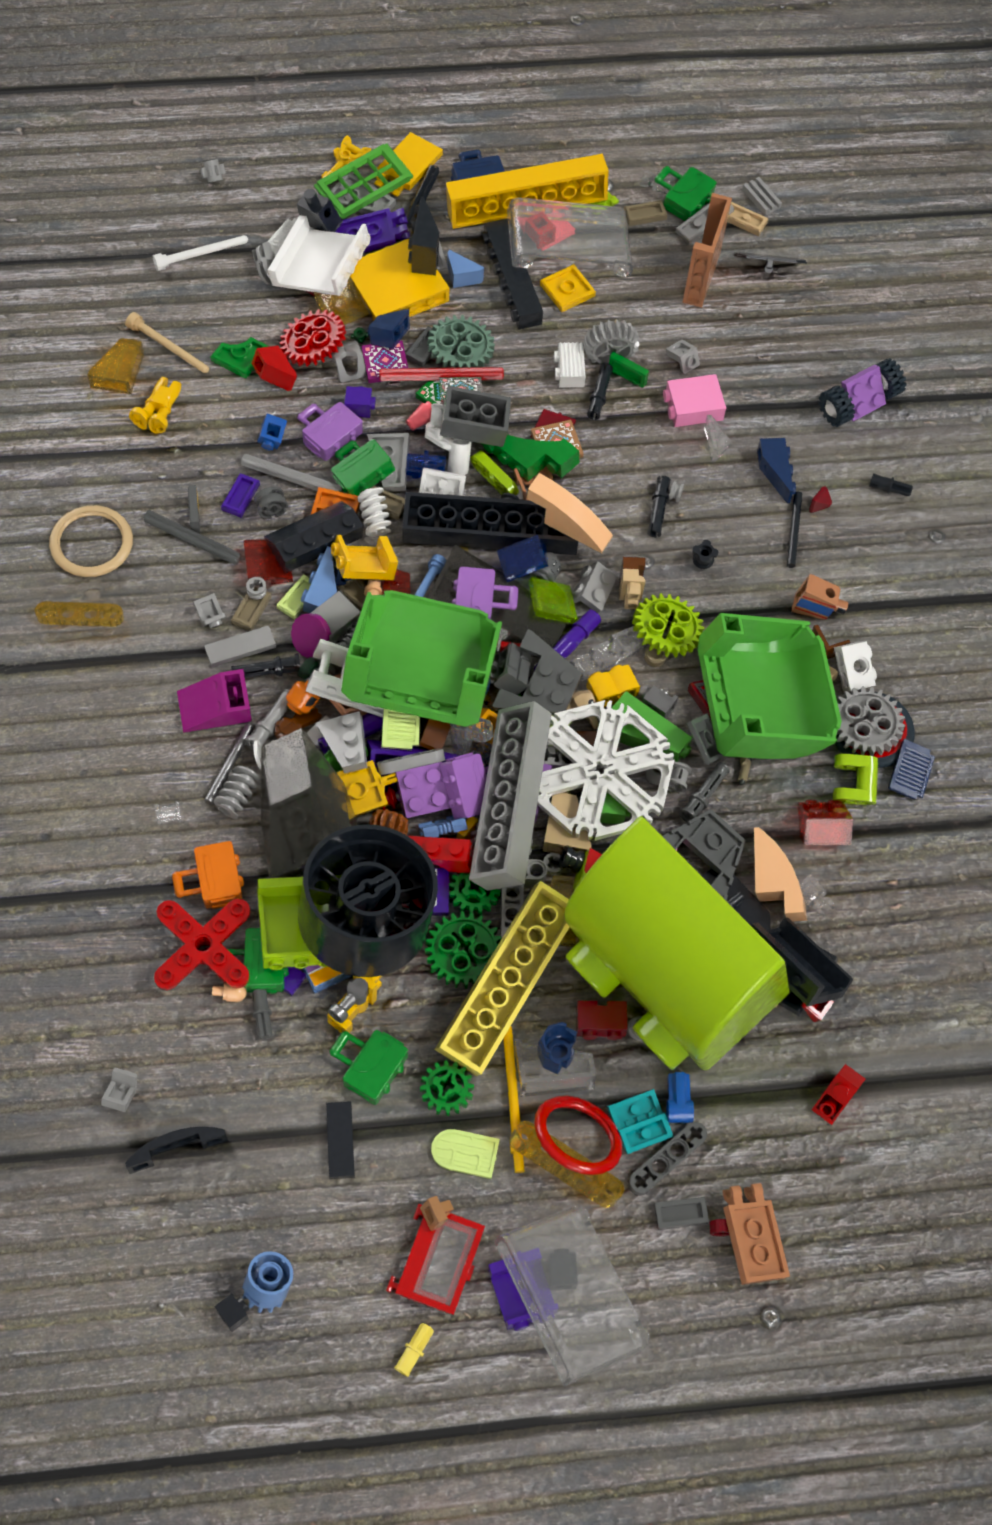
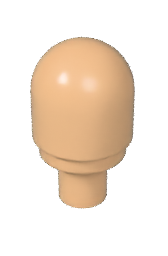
M224 983V987H212V996H223V1000H226V1002H241L247 994L245 987L236 989L228 986L226 983Z

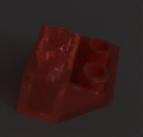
M812 799L798 802L800 837L804 845H851L853 818L844 803L839 800L818 802Z

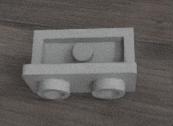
M597 561L591 565H586L582 569L580 581L574 586L572 590L573 596L570 601L572 603L581 601L598 613L602 611L618 576Z

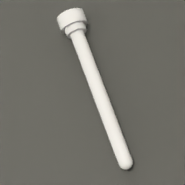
M243 235L168 256L161 253L153 255V262L157 271L165 270L169 264L246 244L248 237Z

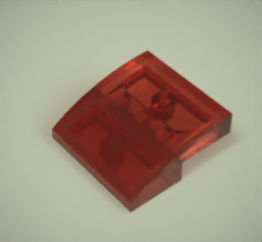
M265 539L243 540L248 580L252 577H260L264 581L271 580V584L293 582L292 571L286 574L283 572Z

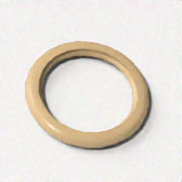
M98 505L83 506L66 513L55 524L49 537V549L56 564L63 570L81 577H98L116 570L129 556L133 546V533L126 519L118 512ZM86 516H101L113 521L120 529L122 535V545L117 555L110 561L94 567L78 566L70 562L64 556L60 547V538L65 528L73 521Z

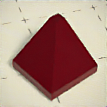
M822 486L812 499L809 508L810 513L823 510L832 505V500L826 486Z

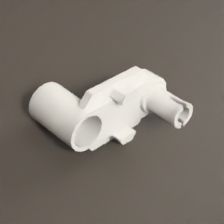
M434 403L431 405L430 422L426 424L425 438L449 451L448 472L466 475L469 471L471 441L440 436L443 404Z

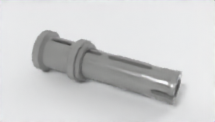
M288 689L283 690L264 719L256 722L253 732L250 736L245 737L244 742L250 749L254 750L255 740H259L263 748V744L268 737L273 736L275 723L282 718L289 708L287 706L288 701L286 700V695L289 692Z

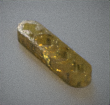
M44 601L35 607L36 618L42 624L115 627L124 620L123 610L117 604ZM45 610H49L46 616L42 615L43 613H45ZM66 610L74 611V615L69 618L62 616ZM93 610L97 612L94 618L89 619L85 617L88 611ZM113 612L117 613L114 618H110Z

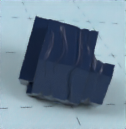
M564 1022L549 1025L538 1042L537 1053L542 1067L557 1075L562 1067L567 1069L574 1057V1048L572 1047L576 1042L577 1032L566 1027L567 1024Z

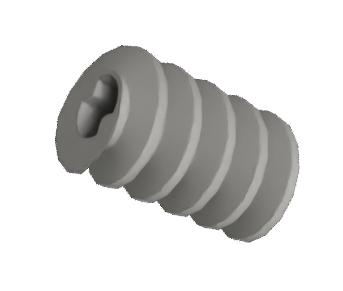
M236 766L233 769V774H230L228 781L224 783V788L219 791V796L214 799V804L226 816L238 819L239 816L234 811H243V807L239 803H248L244 795L251 797L253 793L248 788L256 789L257 784L253 780L261 781V778L247 767Z

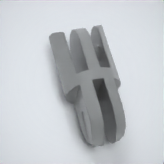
M264 242L262 243L263 246L259 245L255 250H252V254L261 280L265 284L270 285L272 283L268 268L274 260V254L271 244Z

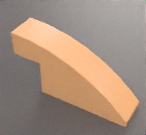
M540 473L528 488L527 499L546 508L545 524L600 553L604 551L613 535L603 522L578 498Z
M755 827V893L759 902L784 900L786 918H789L792 922L807 921L803 893L791 863L777 843L762 829Z

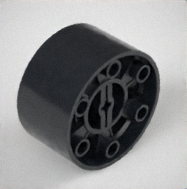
M379 825L350 826L324 838L314 848L306 862L300 895L298 924L301 936L308 949L326 966L350 976H382L408 964L419 953L426 940L437 898L438 880L431 859L423 848L407 835L392 828ZM348 867L344 871L340 879L332 873L336 870ZM418 898L423 913L402 909V904H407L413 899ZM314 903L316 905L329 904V911L320 913Z

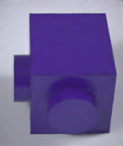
M347 386L345 406L358 417L370 418L371 410H375L376 397H372V388Z

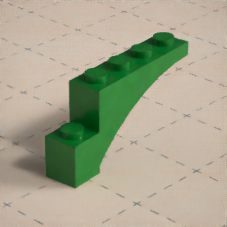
M507 434L503 447L480 443L488 453H493L497 456L503 465H508L513 471L517 468L520 477H523L528 482L545 467L551 473L563 478L580 463L579 450L564 438L561 441H537Z

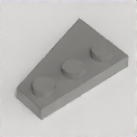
M360 711L316 722L317 728L323 735L344 773L368 768L363 719Z

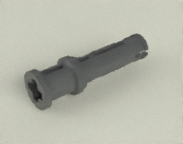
M722 762L717 763L699 790L689 796V802L678 811L679 816L684 821L688 822L697 817L702 810L708 807L709 798L727 773L730 772L726 764Z

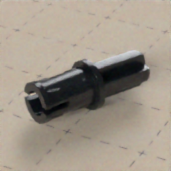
M873 473L869 487L887 491L888 494L891 491L904 496H910L913 490L912 485L895 481L894 477L891 479Z

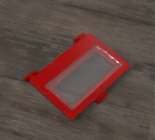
M418 1204L413 1219L418 1220L419 1217L423 1219L399 1284L395 1283L396 1277L391 1276L386 1291L391 1293L392 1289L396 1290L395 1294L454 1316L465 1282L471 1279L475 1267L472 1263L485 1226L450 1213L447 1216V1221L440 1228L430 1231L420 1209L422 1205Z

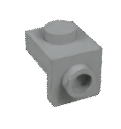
M214 593L193 601L203 627L209 625L211 629L223 624L222 619L226 615L222 612Z
M114 1068L111 1082L102 1097L101 1105L126 1112L137 1090L138 1075L127 1070Z

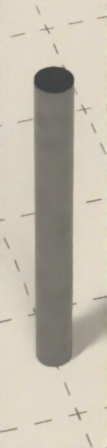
M246 723L204 799L206 803L210 805L214 803V799L217 797L245 746V737L250 736L254 729L251 724Z

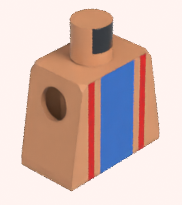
M809 574L795 593L791 612L825 620L833 611L844 615L848 608V602L839 599L841 590L839 586Z

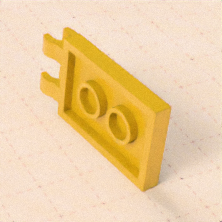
M410 132L393 151L413 174V178L408 183L390 192V194L398 197L404 188L410 191L426 174L429 166L434 165L443 155V149ZM386 159L377 167L378 170L389 164ZM393 168L382 173L385 179L390 181L400 177ZM378 176L375 177L377 180L374 182V185L379 188L384 186Z

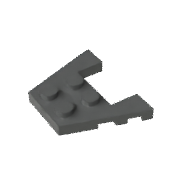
M528 629L520 645V650L539 657L538 665L523 697L500 688L492 709L498 711L535 701L552 713V715L565 711L581 680L582 672L533 631Z
M710 809L682 826L671 830L663 835V837L675 850L683 842L711 867L718 876L710 885L727 900V893L734 879L733 874L738 866L746 840Z

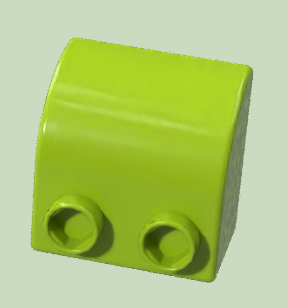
M639 816L599 857L575 888L565 908V921L579 940L566 954V959L601 997H607L621 984L647 1011L633 1025L632 1029L670 1070L675 1069L688 1056L702 1070H709L789 994L784 959L642 816Z

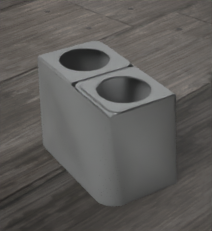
M341 590L311 612L312 614L320 615L326 620L331 631L329 641L332 643H336L345 633H348V629L352 628L353 623L358 622L360 611Z

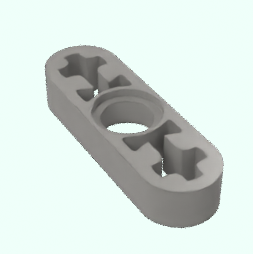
M437 748L377 762L379 774L384 775L445 761L443 748Z

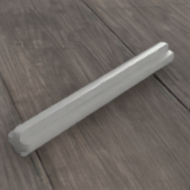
M244 454L241 459V465L315 491H318V487L342 492V488L338 484L249 454Z

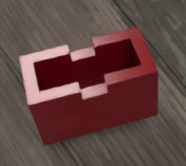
M597 1001L577 1002L576 1037H582L585 1040H594L597 1037L619 1040L626 1036L628 1030L627 1001H607V1006H597Z

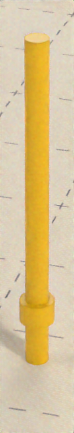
M510 1026L503 1038L512 1135L510 1153L513 1154L515 1173L525 1172L523 1153L526 1151L525 1141L522 1140L513 1032L512 1026Z

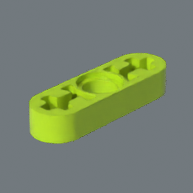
M480 450L470 457L473 467L501 495L503 493H512L516 496L519 494V489L515 482L483 451Z

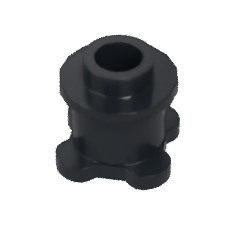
M703 540L702 544L695 545L692 549L694 554L692 558L693 563L700 569H708L713 565L714 558L718 556L719 551L711 545L709 540Z

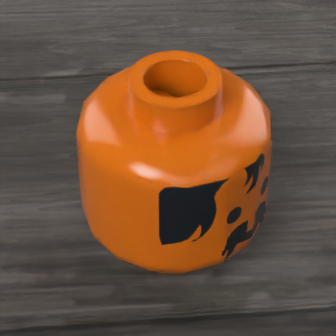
M309 680L306 682L296 681L286 695L287 706L299 715L310 713L320 700V696L306 692Z

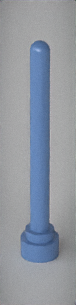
M439 554L431 557L428 562L429 571L414 594L415 596L424 597L435 576L445 570L447 566L445 557Z

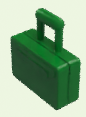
M665 166L654 179L655 183L669 190L664 200L665 210L683 221H686L700 211L706 203H710L711 195L714 193L717 184L711 177L694 167H690L682 176L669 166ZM668 174L679 179L674 186L663 181Z
M374 439L362 447H359L354 440L345 444L335 452V457L340 462L331 468L332 476L336 480V484L340 485L342 491L359 496L362 491L372 488L380 481L385 480L387 476L395 471L391 458ZM353 449L356 450L355 452H353L352 454H350L348 457H346V458L344 459L343 456H345L346 454H348V453H349L350 451H352Z
M247 928L245 930V949H227L233 955H244V965L248 969L250 976L248 983L244 986L247 992L265 989L267 994L283 992L285 977L289 974L288 967H283L280 970L263 969L260 928Z
M375 1030L366 1043L351 1035L348 1031H343L329 1051L331 1056L350 1066L343 1076L344 1087L373 1105L378 1104L382 1096L390 1092V1084L397 1073L403 1072V1064L408 1058V1049L404 1046V1043L379 1030ZM348 1040L362 1048L354 1061L340 1054Z

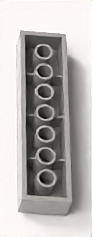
M535 701L498 710L469 880L487 891L525 884L552 713Z

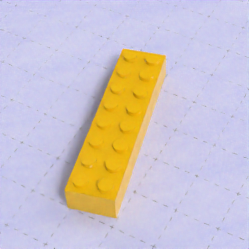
M603 153L446 182L447 210L452 229L514 218L517 215L557 210L608 200L609 170Z

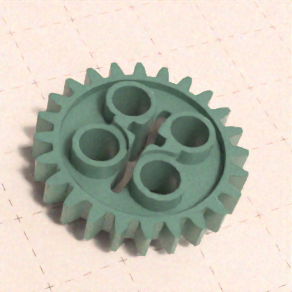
M453 315L452 320L446 316L444 322L438 320V325H433L432 330L429 331L427 341L428 352H431V358H436V364L443 363L442 368L447 366L450 368L484 367L485 363L489 364L490 358L493 357L495 347L491 330L485 331L486 325L479 326L480 320L472 322L471 316L468 320H465L464 315H461L460 319Z

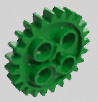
M461 911L460 918L451 913L450 921L442 917L443 925L435 923L436 931H429V936L432 939H426L428 948H425V955H429L427 964H433L431 972L439 971L437 974L438 980L445 976V984L448 985L451 981H455V988L460 983L464 984L465 989L468 988L469 982H472L473 985L475 984L501 941V936H495L498 930L497 927L489 929L491 926L490 920L482 923V915L476 920L474 919L473 912L470 913L469 917H465L464 912ZM465 931H470L474 935L472 937L467 938L464 937L462 933ZM455 933L458 937V940L451 934ZM445 943H450L454 947L450 950H445L441 946ZM478 950H483L487 953V955L479 957L475 954V952ZM470 959L477 965L476 967L471 964ZM463 962L467 967L458 969L455 967V964Z

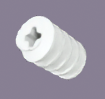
M383 488L366 489L358 496V502L361 503L359 506L362 511L361 515L364 519L363 524L366 527L365 532L370 537L381 536L391 532V529H386L387 526L391 525V521L384 520L389 517V513L382 512L388 508L387 504H380L386 498L385 496L378 495L384 492Z

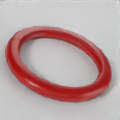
M567 1095L553 1097L539 1106L534 1122L536 1136L546 1153L558 1164L579 1174L599 1175L612 1170L619 1163L622 1156L620 1133L615 1123L599 1107L587 1100ZM557 1108H572L591 1116L601 1125L609 1138L611 1148L608 1156L603 1161L590 1163L577 1160L563 1152L554 1143L547 1131L546 1122L549 1114Z

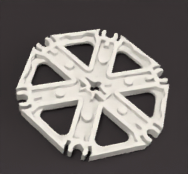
M605 700L557 712L554 713V717L551 716L550 723L553 726L549 728L547 745L556 747L574 764L542 772L537 803L543 811L571 835L574 827H576V837L579 838L580 832L586 830L589 833L588 840H591L593 833L596 831L595 841L622 834L639 816L644 817L651 824L653 819L648 813L654 812L659 816L661 810L663 811L674 765V754L663 753V750L670 748V743L667 742L668 739L628 705L626 713H623V703H621L618 710H613L611 708L612 701L610 700L607 703L606 709H604ZM590 716L597 717L600 723L594 747L569 727V723ZM627 724L636 727L650 741V744L617 752L622 728ZM597 765H600L601 768H606L603 774L595 771ZM649 769H658L661 772V779L657 794L653 797L649 796L627 775ZM583 787L577 815L574 818L565 817L549 801L552 795ZM606 793L610 794L632 814L630 821L610 827H605L600 823Z

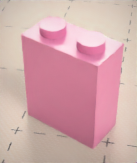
M716 374L667 381L666 390H663L664 402H668L669 419L673 420L674 427L724 420L726 405Z

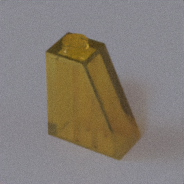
M120 338L88 371L87 376L90 388L132 394L144 356L142 341Z

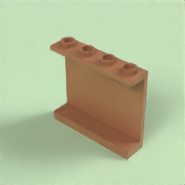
M715 193L711 195L702 243L695 242L683 303L701 308L703 306L721 253L732 201L730 197Z

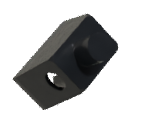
M307 189L297 203L299 215L307 216L309 226L316 230L335 232L343 222L331 200L315 193L313 189Z

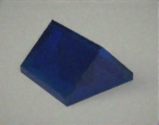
M538 535L497 551L507 582L549 566L546 554L547 548Z

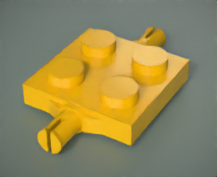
M373 760L367 762L368 768L344 773L342 770L330 774L328 777L332 786V794L318 798L321 808L335 803L340 809L344 821L388 806L385 786L398 782L396 774L394 772L393 774L381 777L375 768Z

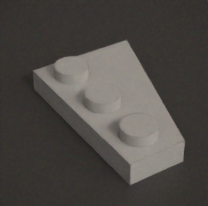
M351 173L342 177L349 187L360 181L358 177ZM339 181L331 191L335 195L345 188ZM364 185L352 190L359 199L370 194ZM370 185L374 191L377 190V188ZM349 193L338 198L345 208L356 202ZM385 195L357 212L368 214L390 208L391 211L396 205V199Z
M409 433L367 434L368 440H376L395 466V471L387 476L385 480L381 481L383 489L388 492L406 491L410 445Z

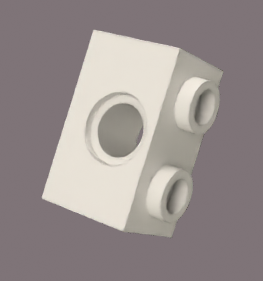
M867 641L834 647L843 691L851 692L854 687L859 690L862 686L865 688L876 686L875 680L877 675L871 664L872 651L870 646L867 645ZM856 660L860 663V669L857 672L854 669Z

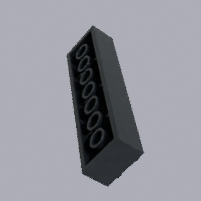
M406 492L402 528L403 543L577 555L579 541L545 524L546 508L529 500Z

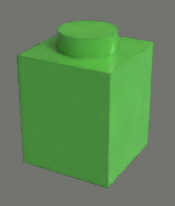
M606 793L600 822L611 824L624 823L625 816L629 817L630 812L610 794Z

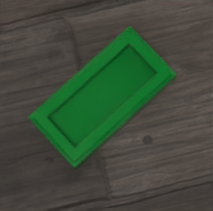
M615 352L610 355L609 364L613 367V373L644 388L647 384L649 370Z

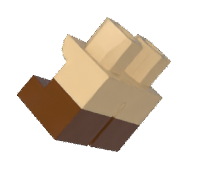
M623 557L619 575V600H624V609H636L638 601L642 599L645 579L643 577L645 558Z

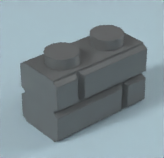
M509 643L499 653L494 686L516 695L525 692L530 682L528 676L533 669V666L530 664L531 654L520 650V647L514 643Z

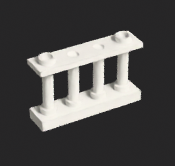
M320 639L313 654L314 658L321 660L319 671H313L307 684L306 692L383 717V708L353 702L341 692L346 655L349 648ZM330 663L343 667L341 678L328 675Z

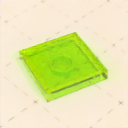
M531 577L528 584L535 616L574 624L578 618L570 585Z

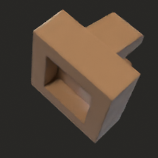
M437 1196L427 1199L420 1207L430 1231L440 1228L447 1221L449 1212L454 1210L450 1200L440 1202Z

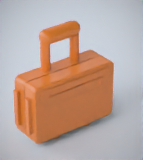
M231 841L196 847L194 854L197 868L176 871L172 874L176 897L181 898L202 893L203 903L207 909L225 907L234 899H243L241 887L244 886L243 877L238 875L237 870L240 860L239 856L234 854ZM198 874L200 887L184 890L182 877Z

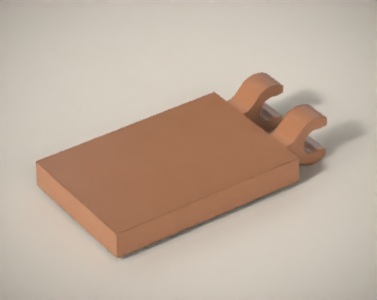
M751 1184V1187L744 1188L745 1197L750 1203H743L740 1186L729 1187L730 1189L723 1190L724 1200L729 1204L723 1209L741 1284L745 1285L790 1277L772 1201L764 1200L762 1184Z

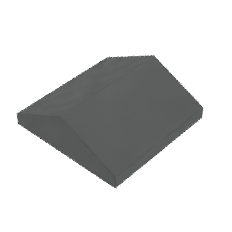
M708 713L686 723L705 765L723 757L717 750L713 726Z

